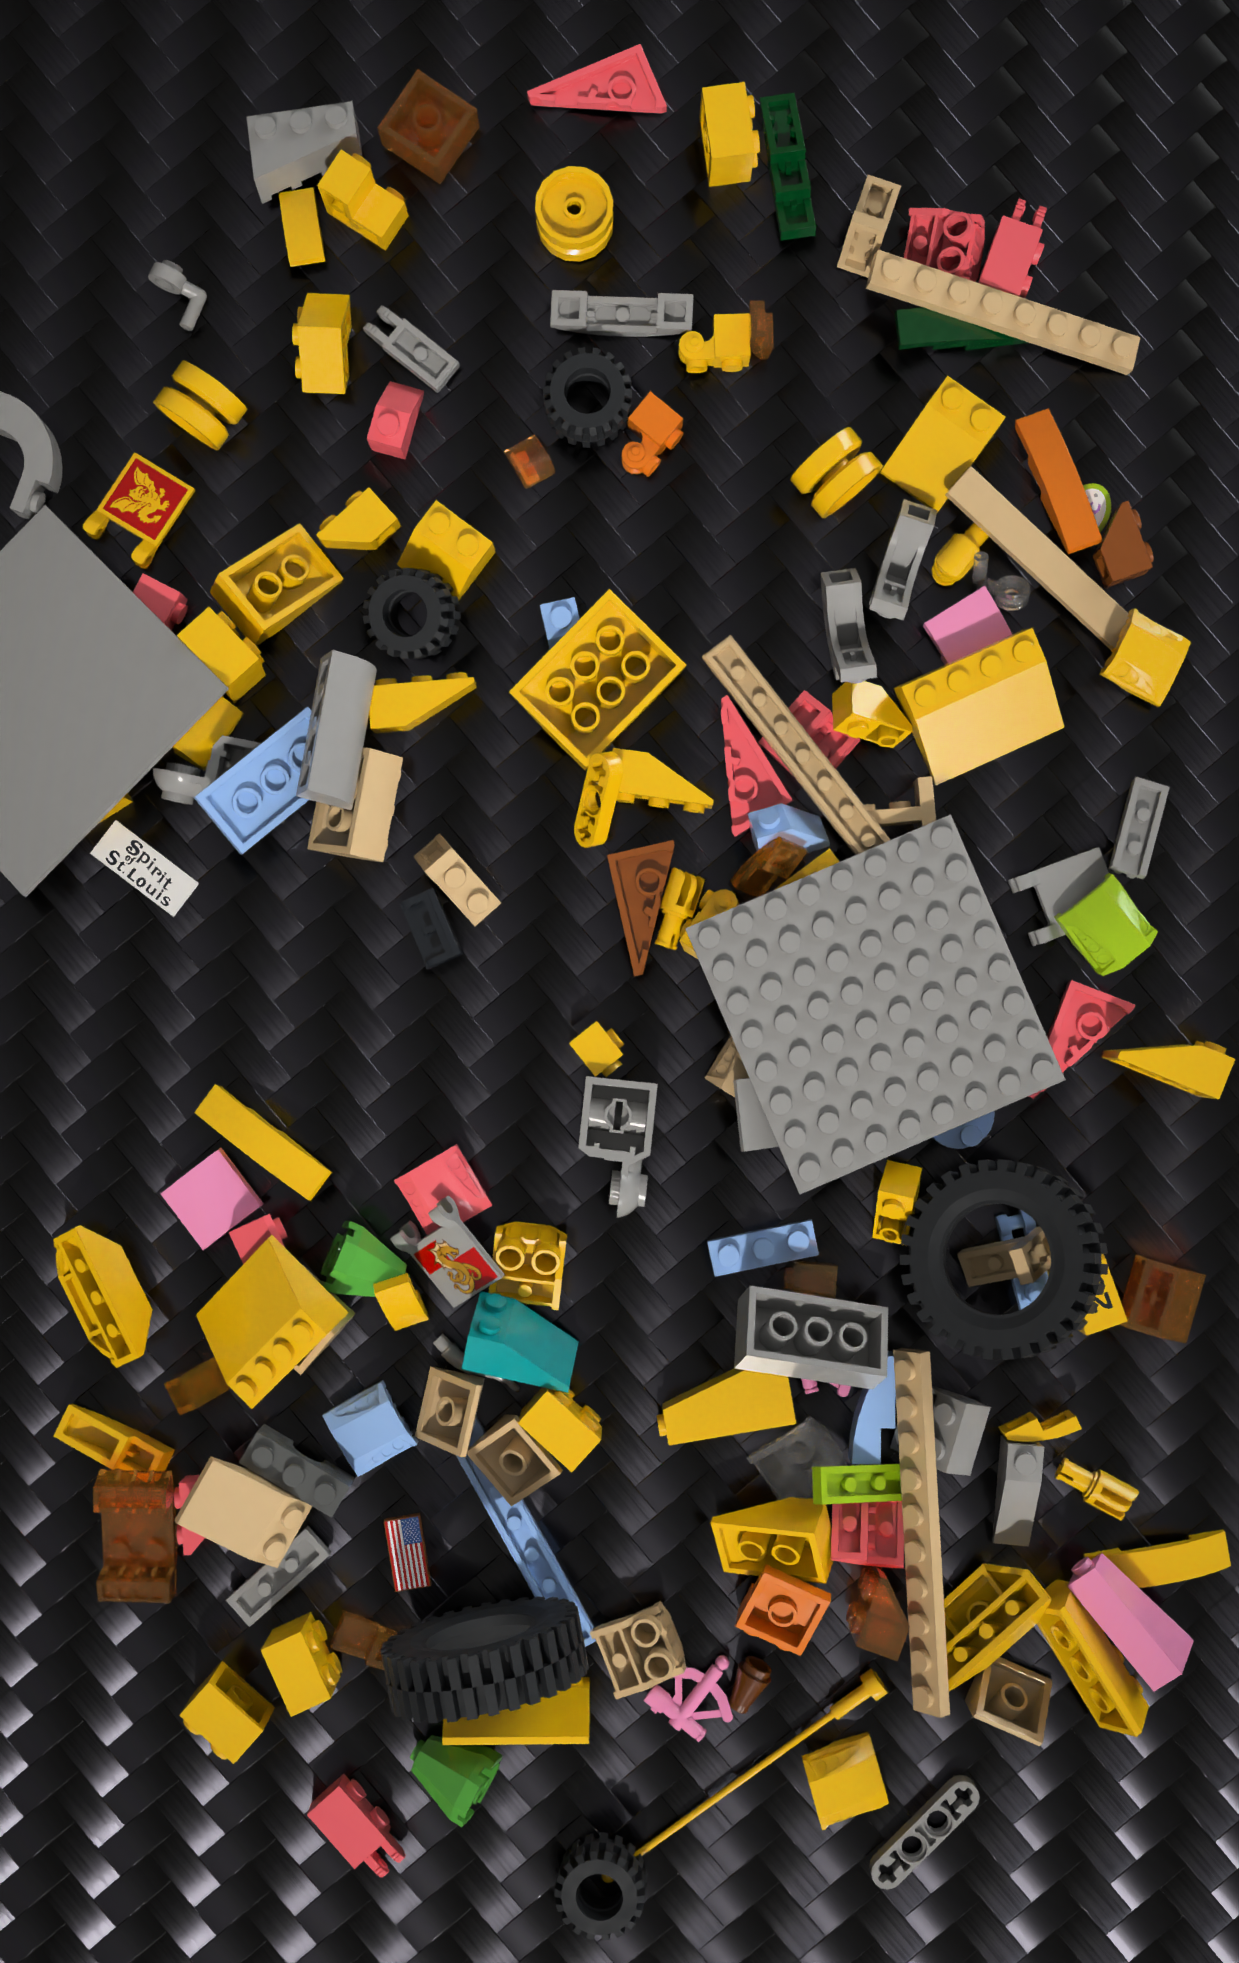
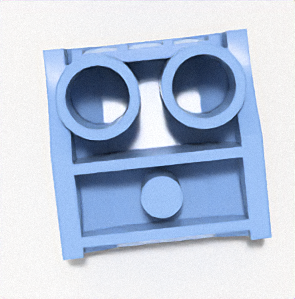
M383 1380L322 1415L331 1434L357 1476L365 1474L395 1455L417 1445L419 1442L415 1436L412 1437L413 1433L404 1421V1417L400 1416L396 1409L397 1405L393 1404L391 1395L387 1389L385 1390L386 1385Z

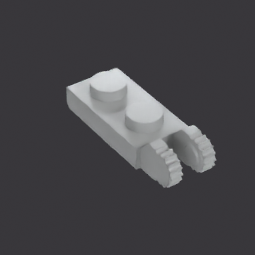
M381 305L377 313L385 323L394 328V331L388 337L378 327L367 323L363 330L376 343L382 346L383 350L435 392L439 393L460 367L459 362L405 318L403 320L400 319L392 311Z

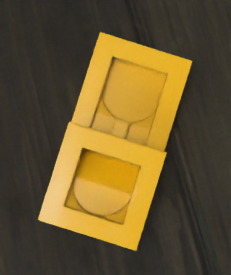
M314 188L279 193L290 266L325 262L323 238L319 225Z
M408 1273L373 1284L374 1294L386 1318L395 1330L429 1320V1315L418 1290L414 1289Z
M1066 1410L1041 1423L1029 1412L999 1426L1001 1433L1007 1440L1019 1442L1050 1440L1082 1429L1077 1417L1070 1410Z

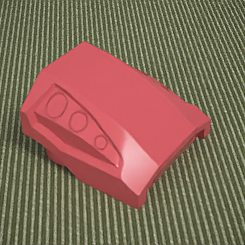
M909 208L910 226L904 258L976 282L979 278L985 246V220L982 215L957 212L945 208Z
M457 1144L394 1180L427 1235L440 1227L431 1220L428 1213L437 1207L436 1204L446 1196H450L455 1201L462 1222L493 1205Z

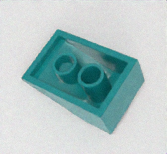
M480 1291L467 1338L462 1369L568 1393L579 1341L518 1300L496 1293L491 1294Z

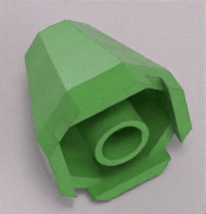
M345 1221L342 1228L347 1229V1232L344 1236L337 1233L321 1270V1274L327 1276L326 1282L319 1281V1283L328 1292L333 1294L376 1297L373 1284L405 1274L407 1264L363 1226L351 1221Z
M432 1735L426 1742L421 1739L415 1746L410 1756V1759L414 1761L411 1771L449 1820L463 1827L475 1812L470 1808L472 1803H480L499 1769V1762L502 1760L503 1755L492 1748L480 1745H442V1737Z

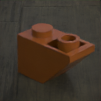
M1129 501L1121 503L1114 510L1102 535V542L1098 544L1093 554L1105 589L1145 575L1153 568L1152 562L1154 557L1149 543L1144 542L1139 530L1141 529L1140 516L1136 509H1131Z

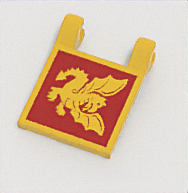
M134 452L97 510L85 521L83 529L89 537L98 540L102 537L109 520L143 539L132 552L131 558L137 566L146 569L152 562L157 548L194 494L195 489Z

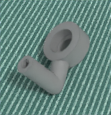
M163 260L162 263L155 262L148 275L149 280L165 291L173 294H182L190 298L179 325L186 330L193 331L207 299L206 292L188 282L182 274L183 269L177 264L168 260Z

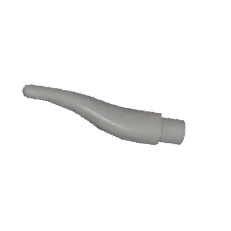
M441 1334L433 1342L442 1353L441 1356L456 1369L469 1375L493 1378L507 1384L514 1392L518 1393L520 1391L519 1386L512 1380L463 1370L462 1364L465 1353L444 1334Z

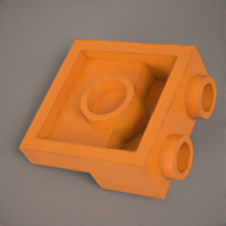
M765 1564L756 1583L751 1584L738 1609L735 1627L743 1630L750 1636H757L775 1644L784 1651H790L801 1656L831 1602V1593Z

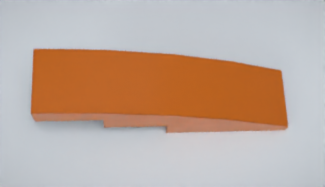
M1049 408L1015 420V430L1028 454V466L1041 490V501L1067 553L1071 554L1101 543L1102 537L1081 479Z

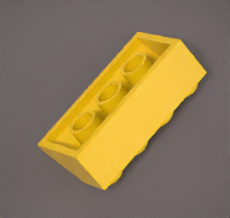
M1055 1580L1045 1588V1591L1052 1600L1037 1623L1039 1629L1098 1726L1137 1737L1142 1733L1149 1708L1142 1695V1686L1127 1671L1123 1664L1124 1657L1122 1653L1110 1643L1104 1630L1067 1587L1069 1581Z
M581 1677V1681L571 1684V1688L566 1691H557L558 1695L551 1698L541 1697L539 1703L533 1705L522 1704L520 1705L521 1709L514 1711L509 1709L499 1711L500 1714L489 1716L488 1713L479 1715L478 1719L467 1720V1717H461L457 1722H447L446 1719H443L442 1745L589 1744L590 1677Z

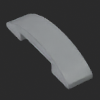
M552 290L551 328L604 336L648 337L682 334L692 331L693 294L658 293V298L588 296L587 291Z

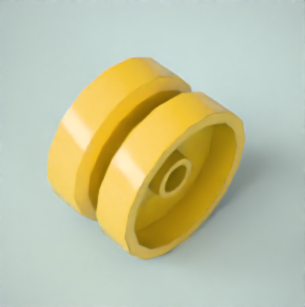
M575 166L556 170L543 180L536 194L535 203L537 230L542 244L551 254L565 261L581 262L595 257L606 247L613 232V198L607 183L599 174L585 167Z
M183 360L171 375L174 383L182 392L172 387H163L153 403L168 418L207 446L219 450L229 434L225 426L218 419L235 425L245 414L247 408L222 383L195 365Z
M851 427L843 429L821 445L800 465L791 477V482L801 494L812 493L818 489L813 496L811 506L821 518H826L843 507L865 488L883 467L872 452L861 453L855 457L861 448L862 440Z

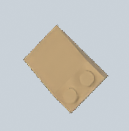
M210 1456L174 1521L178 1525L249 1560L278 1568L312 1506L250 1469Z

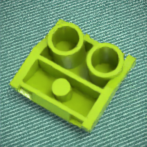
M1111 873L1106 874L1103 877L1105 880L1066 912L1063 914L1058 913L1054 916L1071 943L1089 962L1095 972L1101 976L1113 973L1128 965L1151 946L1158 933L1137 909L1121 883Z

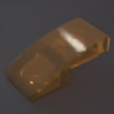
M750 300L748 309L750 349L759 359H768L774 348L773 313H765V301Z
M779 836L754 853L736 872L730 882L735 889L757 898L768 891L778 876L788 879L808 851L806 848Z
M343 1610L330 1646L331 1649L364 1659L365 1664L384 1670L381 1656L382 1644L387 1642L389 1637L397 1635V1632L379 1623Z

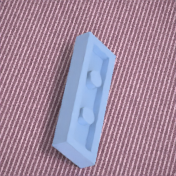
M811 1219L707 1240L715 1277L819 1255Z

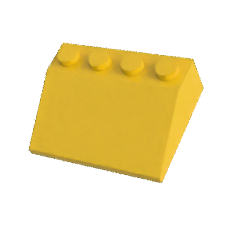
M609 589L509 693L558 745L586 771L590 758L596 753H603L684 670L686 664Z
M1033 628L1021 630L893 688L905 717L913 726V736L930 776H932L934 785L943 783L1064 728L1048 665Z
M271 1235L196 1314V1317L226 1384L253 1409L349 1312Z

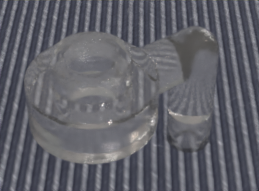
M982 551L975 553L972 577L973 587L979 590L985 586L988 592L994 595L996 605L1004 610L1015 611L1024 608L1028 604L1030 597V584L1028 581L1014 575L1002 577L998 581L987 578L989 556L986 552Z

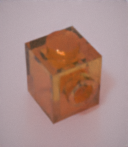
M793 1260L791 1268H785L784 1289H789V1292L835 1299L838 1266L833 1262Z
M214 1357L193 1366L164 1383L179 1415L199 1408L230 1389Z

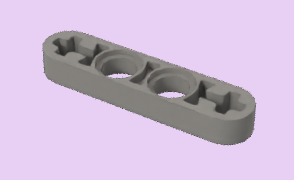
M957 1775L949 1779L873 1855L869 1868L872 1880L878 1887L888 1890L898 1886L976 1808L980 1797L972 1779L964 1775ZM960 1788L965 1791L968 1788L969 1798L967 1800L961 1797L957 1799L955 1790ZM945 1799L949 1805H953L956 1811L954 1814L951 1813L949 1807L943 1802ZM933 1811H942L947 1816L945 1824L939 1828L929 1826L927 1823L929 1814ZM909 1836L919 1838L921 1840L919 1850L915 1853L905 1852L902 1849V1842L905 1838ZM894 1850L897 1851L901 1860L905 1862L904 1864H901L899 1858L895 1859ZM884 1864L886 1867H889L892 1864L893 1874L889 1876L887 1873H884L880 1876L879 1866Z

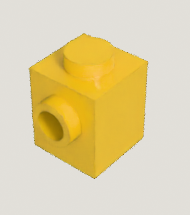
M598 1021L569 1042L570 1046L595 1077L602 1073L606 1078L622 1065L618 1059L623 1055L619 1048L624 1043L612 1028L605 1032Z

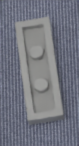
M307 1526L295 1536L278 1568L264 1564L228 1596L226 1601L250 1627L331 1554V1551L314 1531Z

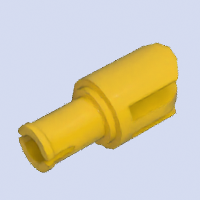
M974 522L964 534H954L937 553L931 569L936 583L942 586L953 585L956 581L961 580L981 556L980 546L989 536Z
M675 867L672 868L659 907L663 909L662 913L665 915L655 944L673 950L677 949L676 946L684 921L694 917L705 883L704 878Z
M1063 1458L1061 1461L1063 1465L1059 1464L1054 1476L1055 1479L1061 1480L1080 1490L1085 1502L1122 1521L1125 1512L1131 1507L1132 1501L1137 1498L1139 1494L1138 1489L1101 1469L1091 1473L1069 1461V1459Z

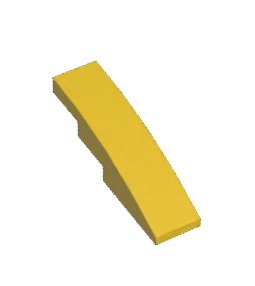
M215 1084L194 1112L237 1148L307 1200L311 1201L332 1173L287 1134L273 1127L257 1112L243 1105L219 1085Z

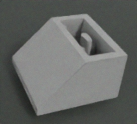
M932 1386L936 1469L948 1474L970 1476L991 1407L966 1396ZM897 1425L890 1448L899 1452Z

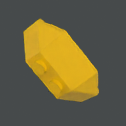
M81 1225L54 1238V1247L57 1249L56 1266L58 1278L88 1340L103 1355L110 1358L111 1363L116 1368L143 1356L153 1309L122 1246Z
M982 1564L944 1599L949 1691L988 1668L1041 1619L1052 1598L1029 1569Z

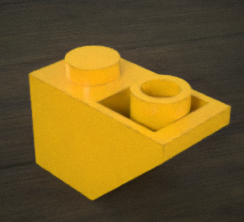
M368 487L363 493L362 491L354 493L345 504L347 507L339 515L333 514L326 518L319 527L321 531L316 535L325 548L376 550L400 529L401 525L398 518Z
M866 681L856 684L845 682L832 694L834 731L890 748H894L913 732L912 724L882 686Z
M887 1160L878 1190L872 1238L901 1244L902 1234L910 1235L911 1226L905 1225L908 1216L914 1215L915 1212L914 1205L918 1198L922 1167Z

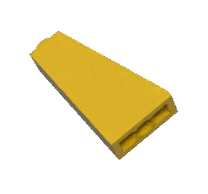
M735 1368L662 1403L663 1414L657 1415L660 1436L667 1435L668 1445L796 1424L789 1378L787 1376Z

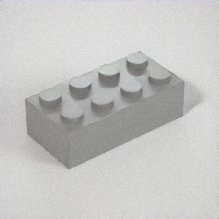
M751 1285L738 1299L735 1369L866 1389H874L887 1377L888 1307Z

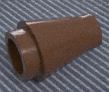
M747 1656L744 1661L739 1663L732 1694L728 1701L730 1707L736 1712L746 1714L753 1702L771 1682L770 1674L772 1670L766 1662L754 1656Z

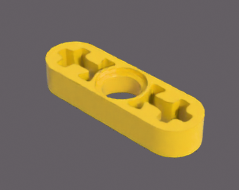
M616 752L596 753L590 758L574 824L575 838L579 845L584 848L602 845L607 840L623 776V763ZM596 792H598L600 796V808L596 801Z

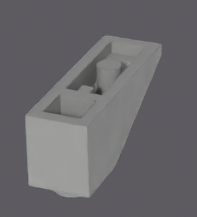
M1001 1435L992 1535L993 1543L1029 1546L1042 1482L1044 1446L1039 1441H1011Z

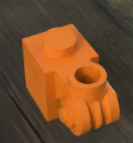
M651 391L628 417V429L639 437L642 442H629L622 450L623 468L631 474L644 473L648 477L661 462L658 455L666 447L670 450L673 449L684 434L681 431L683 418Z

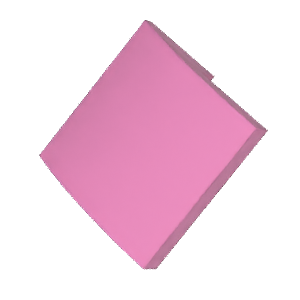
M985 586L923 625L942 655L940 659L944 665L1012 635L1003 615Z
M222 1148L208 1156L161 1193L162 1197L202 1250L212 1245L264 1204Z

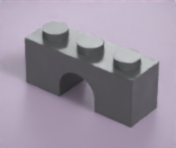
M263 1424L256 1432L239 1463L332 1518L355 1477L327 1460L317 1462L304 1456L294 1448L293 1443L295 1441Z

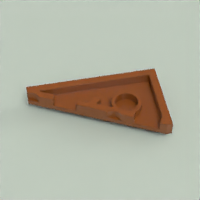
M674 840L607 855L634 977L643 975L675 846Z

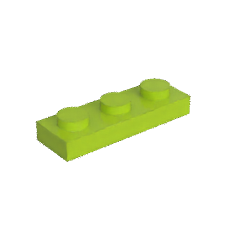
M900 1463L812 1467L813 1504L902 1501Z

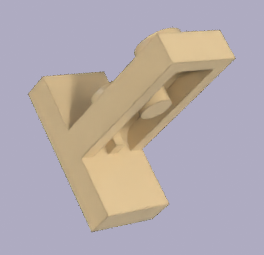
M871 175L867 176L850 222L837 264L838 268L868 278L873 256L878 249L880 250L901 185Z
M932 776L919 777L913 781L914 807H911L910 801L889 803L890 809L876 810L875 804H866L864 806L880 827L917 824V828L932 823L936 821Z
M440 833L413 856L424 872L442 889L474 926L478 925L501 904L498 898Z
M1040 1226L1033 1229L1025 1237L965 1248L957 1253L969 1287L1018 1278L1020 1285L1034 1283L1051 1266L1049 1244Z

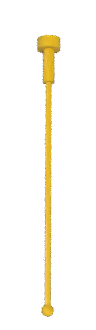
M872 1668L862 1674L860 1679L863 1684L829 1707L831 1710L829 1713L635 1851L634 1856L636 1857L639 1854L643 1856L833 1718L840 1719L870 1696L875 1701H878L888 1694V1690L880 1677ZM601 1874L604 1882L611 1883L614 1881L611 1877Z

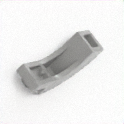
M0 391V435L18 442L24 455V470L10 509L18 516L31 520L44 506V490L59 492L62 481V457L53 433L42 419L24 402Z
M905 499L903 500L869 602L870 610L876 611L885 618L904 620L917 571L935 524L937 510Z
M856 568L821 572L825 629L836 680L840 679L841 682L856 684L870 678H877L876 662L871 653L865 630L862 583Z

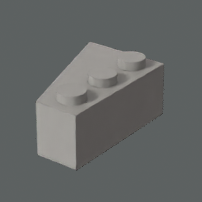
M352 101L247 116L253 176L262 204L272 200L271 195L288 187L294 190L302 186L301 181L321 173L324 176L340 150L351 156L353 153L362 156L359 127Z

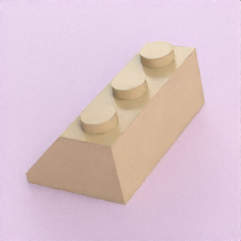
M363 748L352 810L316 802L307 849L361 860L383 862L388 846L391 819L395 810L394 803L398 782L401 778L403 757L371 748Z

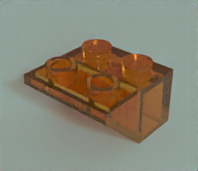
M1136 1254L1122 1300V1307L1127 1322L1121 1323V1325L1158 1338L1186 1343L1206 1275Z
M864 1567L858 1581V1588L861 1589L857 1602H851L847 1611L846 1622L849 1623L848 1626L856 1647L898 1661L910 1626L882 1567Z

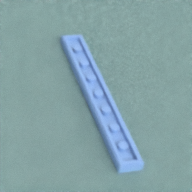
M477 1416L469 1447L486 1433ZM456 1455L535 1597H545V1600L550 1597H558V1600L567 1599L569 1602L573 1601L578 1607L585 1647L595 1642V1638L592 1639L590 1635L591 1629L595 1627L524 1500L522 1499L513 1506H510L468 1455L466 1457Z

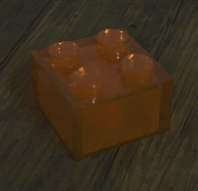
M417 69L377 128L381 143L385 148L441 184L480 126L475 107Z

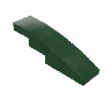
M795 93L760 97L763 133L780 239L788 240L816 236V223L810 198L811 185L805 160L806 148Z
M923 307L900 309L895 312L899 350L932 346V350L964 346L965 350L1029 343Z

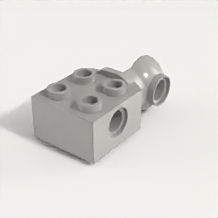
M222 735L213 745L205 777H200V769L182 764L167 762L166 770L153 768L155 782L162 790L161 798L192 805L193 797L261 743Z
M586 1076L578 1148L589 1157L622 1162L621 1171L612 1170L609 1204L618 1205L616 1218L630 1214L637 1206L645 1207L648 1175L641 1174L642 1159L649 1157L651 1153L658 1084Z

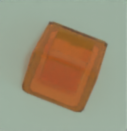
M535 434L504 451L526 489L555 473L549 454Z

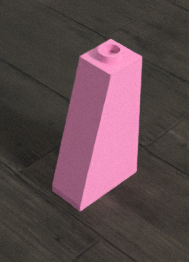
M1103 1553L1092 1560L1087 1556L1077 1562L1071 1569L1073 1575L1067 1587L1149 1687L1156 1691L1182 1675L1193 1639Z

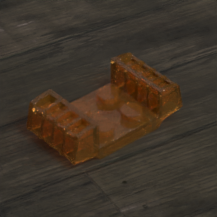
M100 1469L93 1487V1512L101 1513L103 1568L96 1581L98 1601L171 1603L176 1594L177 1528L174 1521L176 1518V1507L174 1503L172 1471Z

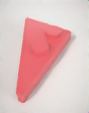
M641 44L527 91V98L531 106L659 114L667 112V105Z
M729 695L721 698V719L724 731V751L729 786L728 795L731 807V828L733 835L736 837L750 828L747 813L781 803L787 805L794 800Z
M1068 980L1047 1035L1062 1072L1076 1063L1092 1048L1095 1042L1110 1032V1029L1126 1014L1132 1012L1135 1004L1076 981ZM1046 1089L1041 1090L1027 1097L1034 1099L1039 1093L1044 1092Z

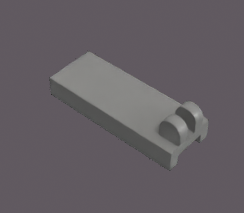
M1135 777L1132 780L1108 868L1113 873L1119 875L1124 873L1126 877L1132 879L1135 877L1140 879L1146 877L1170 787L1139 777Z

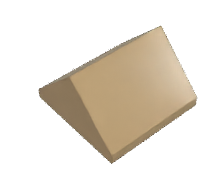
M430 1367L415 1437L459 1457H466L485 1378L443 1368Z
M505 1414L469 1447L467 1455L510 1506H513L560 1475L563 1469L548 1451L518 1424L520 1418L517 1415Z
M999 1657L988 1668L975 1675L965 1702L974 1718L1040 1746L1044 1738L1053 1680Z

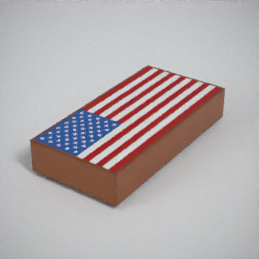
M420 1513L385 1518L384 1526L395 1592L431 1586Z

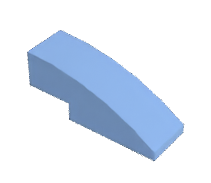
M888 1351L887 1377L874 1389L862 1388L849 1438L848 1458L852 1464L881 1465V1428L895 1429L896 1389L894 1354L892 1351Z

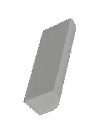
M331 650L321 658L296 792L297 797L352 810L377 672L376 667L370 662L336 650Z

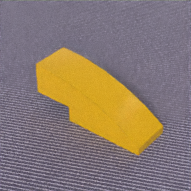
M72 1403L68 1405L54 1434L55 1438L112 1470L119 1468L147 1485L160 1482L175 1449L134 1428Z

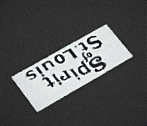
M117 820L113 822L90 853L173 917L199 885L196 880Z

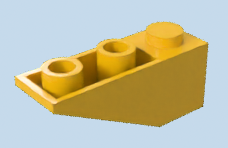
M463 672L447 674L444 680H432V676L428 675L411 677V682L397 683V679L393 678L376 680L369 712L370 729L374 733L410 731L476 689V681L474 677H468L467 673Z
M613 748V752L619 755L623 763V776L616 801L634 803L635 798L649 800V806L658 808H669L670 803L684 805V811L693 813H704L705 808L712 809L714 801L712 798L651 754Z

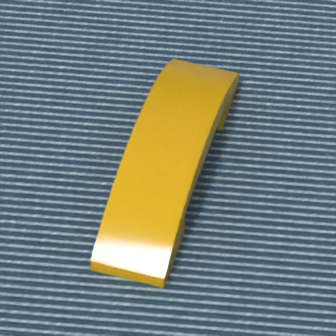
M1223 1529L1188 1535V1540L1126 1551L1114 1548L1083 1554L1084 1558L1088 1556L1092 1560L1103 1553L1139 1588L1185 1581L1215 1573L1231 1566L1226 1535Z

